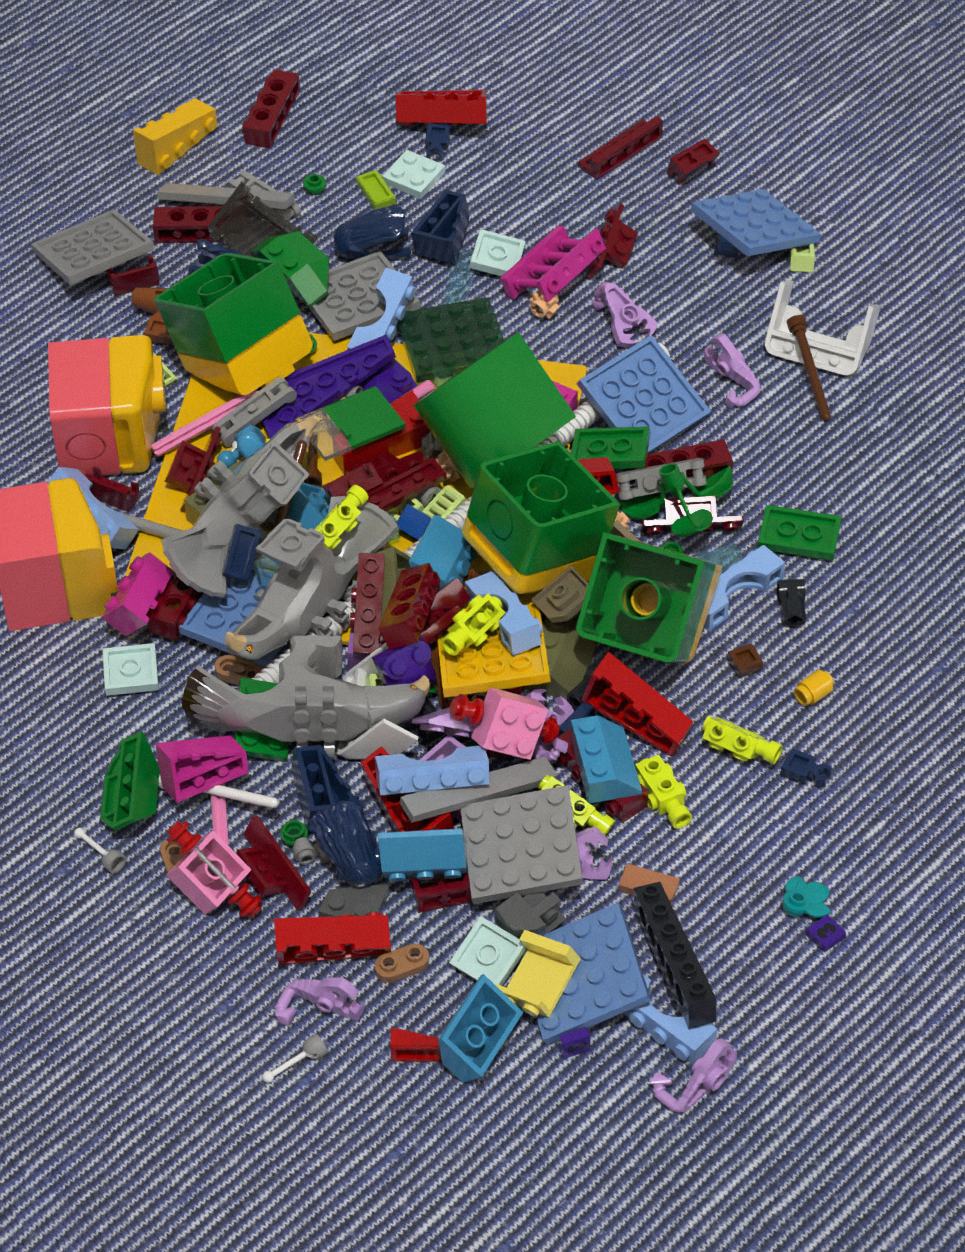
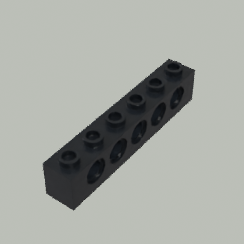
M661 882L635 887L634 912L688 1028L716 1022V996Z

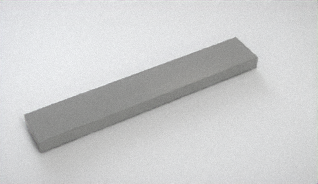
M166 183L157 191L158 199L281 210H286L295 201L294 193L173 183Z
M541 757L489 772L490 784L420 791L402 796L400 805L413 823L462 809L471 803L501 798L536 788L546 775L552 776L557 780L558 774L548 759Z

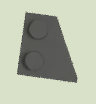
M380 884L362 888L329 889L318 911L319 917H336L341 915L365 916V914L371 912L381 913L391 892L390 885Z

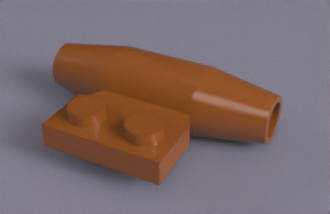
M136 287L132 295V306L154 314L149 318L144 335L148 336L151 341L174 345L154 302V298L168 288Z

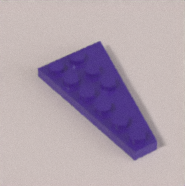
M387 334L294 371L284 379L288 382V387H292L295 390L297 397L293 402L284 403L263 419L269 438L271 439L286 424L302 422L318 414L322 407L332 404L393 360L396 355Z

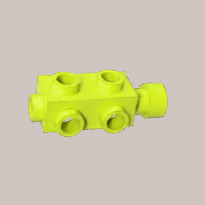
M353 485L346 492V497L315 528L316 531L324 536L323 546L333 550L342 540L339 536L344 531L346 533L351 531L358 523L355 519L361 511L357 507H362L369 499L366 491L360 486Z
M489 593L484 597L478 594L467 604L470 607L468 611L463 608L452 618L455 623L447 629L449 633L441 640V645L445 652L455 656L463 648L465 650L472 644L477 647L488 637L485 633L488 629L491 632L499 627L498 621L505 614V611L502 609L503 604L499 598L491 597Z
M708 716L702 727V730L705 731L702 738L710 741L709 746L724 751V748L733 752L735 758L743 761L758 758L760 755L765 761L776 764L783 750L782 744L773 740L768 742L765 740V737L758 735L756 732H751L719 717Z
M660 755L646 758L636 763L635 769L639 782L648 790L649 809H656L659 815L668 813V820L676 829L688 825L692 820V814L684 806V797L687 795L684 785L675 779L671 766L668 763H664Z
M546 775L538 788L545 790L565 785L554 777ZM570 790L575 828L580 826L584 829L588 824L591 827L598 828L606 835L614 825L615 820L607 814L605 816L602 815L585 799ZM578 806L585 807L583 811L576 810Z

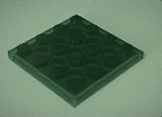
M489 297L406 311L404 318L397 323L417 383L453 377L471 363L505 342Z

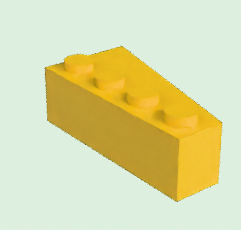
M195 98L177 107L174 113L170 114L167 112L162 115L160 120L156 122L151 120L146 123V127L133 129L137 164L159 175L218 126L216 109Z

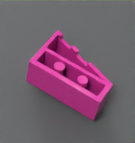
M150 552L143 557L137 556L129 566L131 572L128 577L124 576L116 587L119 591L115 596H111L104 605L106 611L101 618L125 637L148 623L150 619L146 616L148 610L156 607L158 602L155 599L159 593H163L174 572Z
M231 735L155 743L162 787L177 803L249 773L246 751Z

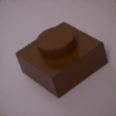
M752 643L728 651V660L739 677L763 669V661Z

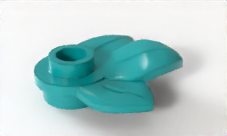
M800 876L792 877L785 884L786 893L782 899L783 909L787 914L799 917L806 913L815 918L831 914L829 907L823 903L828 898L830 892L826 885L819 882L807 884Z

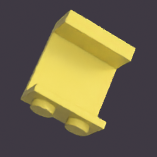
M524 930L519 940L528 950L507 988L498 984L495 985L527 1014L534 1017L540 1014L549 1018L581 958L569 945Z

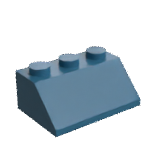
M303 482L298 491L293 495L287 519L302 523L303 528L307 530L310 528L315 529L329 511L330 500L322 487Z
M433 515L409 560V565L412 568L430 563L433 571H436L439 575L440 586L438 590H440L454 578H458L462 584L473 560L476 558V550L463 537L461 529L439 515Z
M598 715L571 720V742L588 803L641 795L642 789L624 727Z
M463 829L378 833L381 870L384 878H389V881H404L406 877L417 876L418 880H431L433 875H444L447 879L460 878L461 874H468L467 841Z
M484 974L480 975L438 1039L443 1065L462 1083L483 1076L523 1014V1011Z

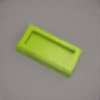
M377 170L356 177L357 185L374 210L396 204V197Z

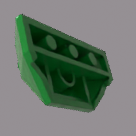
M299 231L268 237L250 251L253 257L279 261L290 290L309 308L328 294L329 258Z
M142 731L120 741L117 747L119 750L112 758L104 776L100 821L113 830H118L156 813L160 770L148 740Z

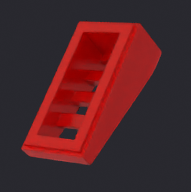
M391 1028V1061L442 1062L439 1038Z

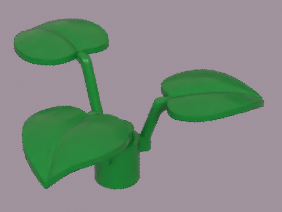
M669 463L659 470L662 479L659 482L661 492L637 496L628 501H619L622 511L632 519H645L659 512L660 505L665 503V491H669L670 494H677L686 516L675 520L671 525V530L676 536H689L696 533V531H703L710 527L713 517L711 512L706 509H699L690 513L681 493L684 489V483L696 497L715 496L717 498L729 492L733 487L732 469L729 465L707 478V484L694 487L687 480L684 472H680L676 463Z

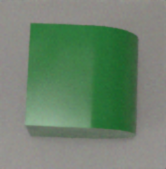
M519 332L471 363L413 405L470 489L475 487L480 466L483 462L532 449L576 417Z

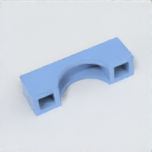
M385 268L376 286L378 299L386 307L385 312L376 323L365 327H356L347 350L386 334L389 340L394 339L397 330L396 325L399 320L404 318L406 313L405 306L408 300L411 301L415 294L416 287L413 285L412 276Z
M58 467L50 481L64 478L75 479L99 526L100 533H109L111 548L127 549L139 529L124 514L112 510L96 499L90 491L93 483L78 469Z
M762 545L757 550L749 552L737 564H732L719 577L704 628L710 631L728 618L729 601L727 598L733 592L746 588L766 592L777 584V580H783L785 562L765 545Z
M493 571L465 581V588L470 596L468 603L478 594L484 597L488 593L491 597L495 596L502 602V609L505 611V614L498 621L501 641L513 656L542 644L540 633L543 632V628L539 619L534 618L530 614L528 607L520 603L516 593L511 592L507 588L506 583L499 579Z
M481 746L456 748L451 755L445 758L429 761L411 759L403 754L375 756L376 781L380 795L490 784L489 759L485 748Z
M644 975V979L650 995L651 980ZM650 1001L623 1013L636 1027L643 1028L649 1032L656 1042L665 1044L673 1050L680 1060L687 1061L691 1065H694L700 1057H704L713 1042L717 1040V1028L712 1024L689 1029L683 1016L673 1017L665 1015L655 1009Z

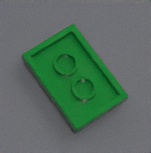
M649 426L575 429L571 454L577 460L608 457L613 469L645 468L651 434Z
M766 505L758 548L765 545L769 550L775 552L834 560L842 516Z
M241 677L238 691L243 694L262 693L272 689L278 683ZM234 731V739L245 749L247 756L280 762L286 761L288 741L283 742L256 733Z

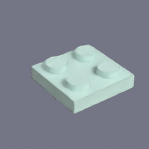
M406 150L386 171L382 178L388 186L422 199L446 171L445 165Z
M480 229L469 268L503 276L521 259L526 241Z
M155 643L103 648L106 696L159 690Z
M480 916L449 963L476 981L480 975L484 974L494 984L503 986L527 948L518 938Z

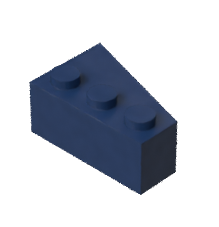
M445 190L411 232L417 255L457 263L470 217L466 194Z
M321 745L294 747L291 769L307 831H310L308 829L309 820L312 819L313 815H316L317 811L338 804L340 801H348L349 797L354 795L350 791V785L347 781L344 782L338 774V768ZM359 800V803H360L362 809H364V805H363L362 802Z

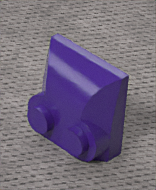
M395 359L358 384L362 387V391L376 386L389 403L417 387L411 373Z
M421 635L417 643L392 650L388 648L372 657L383 686L411 684L419 680L423 675L429 679V684L438 681L430 659L431 649L423 641Z

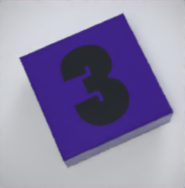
M828 914L806 929V935L824 952L846 938V932Z
M587 1027L560 1035V1053L563 1059L590 1051V1033Z

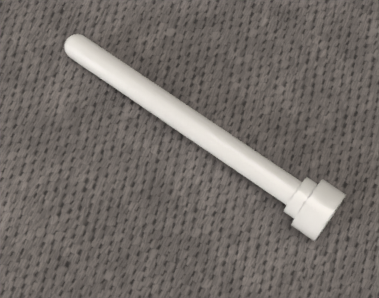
M159 775V787L164 789L162 787L161 777ZM221 785L203 792L273 809L279 806L277 798Z

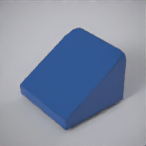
M406 504L397 520V524L401 530L419 540L428 526L431 517L419 509Z

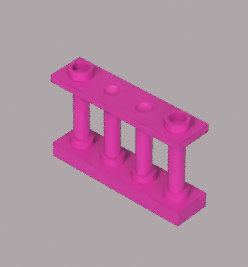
M557 226L500 277L507 297L515 299L526 288L540 289L545 302H549L606 249L599 230L594 228L584 239H569L565 227Z

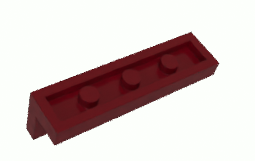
M657 116L648 122L643 119L580 160L578 167L594 179L599 180L661 139L663 120Z
M431 458L366 492L369 496L366 502L377 505L380 509L387 512L446 481L447 474L437 461Z

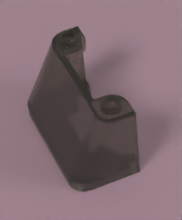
M242 182L208 226L209 237L218 244L223 242L232 250L253 257L250 251L268 237L296 231L302 234L301 227L298 226L297 228L262 203L258 196L254 198V195L250 193L251 188ZM309 230L307 233L302 234L317 246L318 237Z

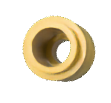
M818 669L797 683V687L794 688V695L801 705H813L833 691V678L828 672Z

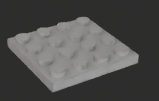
M115 209L31 244L33 252L69 285L82 283L86 278L103 274L107 269L124 265L128 260L135 257H143L155 249L153 241Z
M381 251L329 269L328 294L310 307V309L333 341L354 334L356 327L372 325L383 316L386 307L378 299L376 286L385 268L395 270V268ZM415 294L411 301L408 300L405 306V314L421 309L420 301Z
M568 785L475 802L461 809L463 832L467 841V865L473 904L510 898L516 892L522 896L584 884L571 794Z

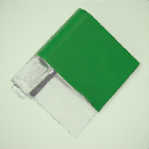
M376 386L294 419V422H302L313 415L320 419L310 441L325 461L406 428L405 422Z

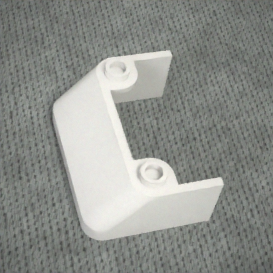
M781 281L765 339V347L774 356L804 364L796 336L789 332L786 323L792 316L803 315L800 309L788 305L794 281ZM875 304L868 307L864 326L857 325L852 327L847 334L846 341L807 330L805 335L815 366L842 375L855 373L871 343L881 305Z
M384 643L350 669L343 681L366 686L365 677L369 674H378L372 657L388 649L387 644ZM382 719L359 736L349 740L336 741V753L346 759L364 760L382 746L390 755L401 754L418 741V736L386 719Z

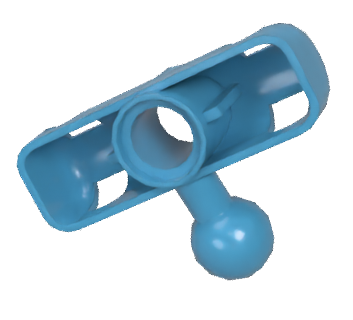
M249 424L233 437L237 442L238 449L233 452L229 450L222 451L217 457V462L220 460L229 468L237 460L243 457L245 459L251 457L253 453L266 444V437L257 427Z

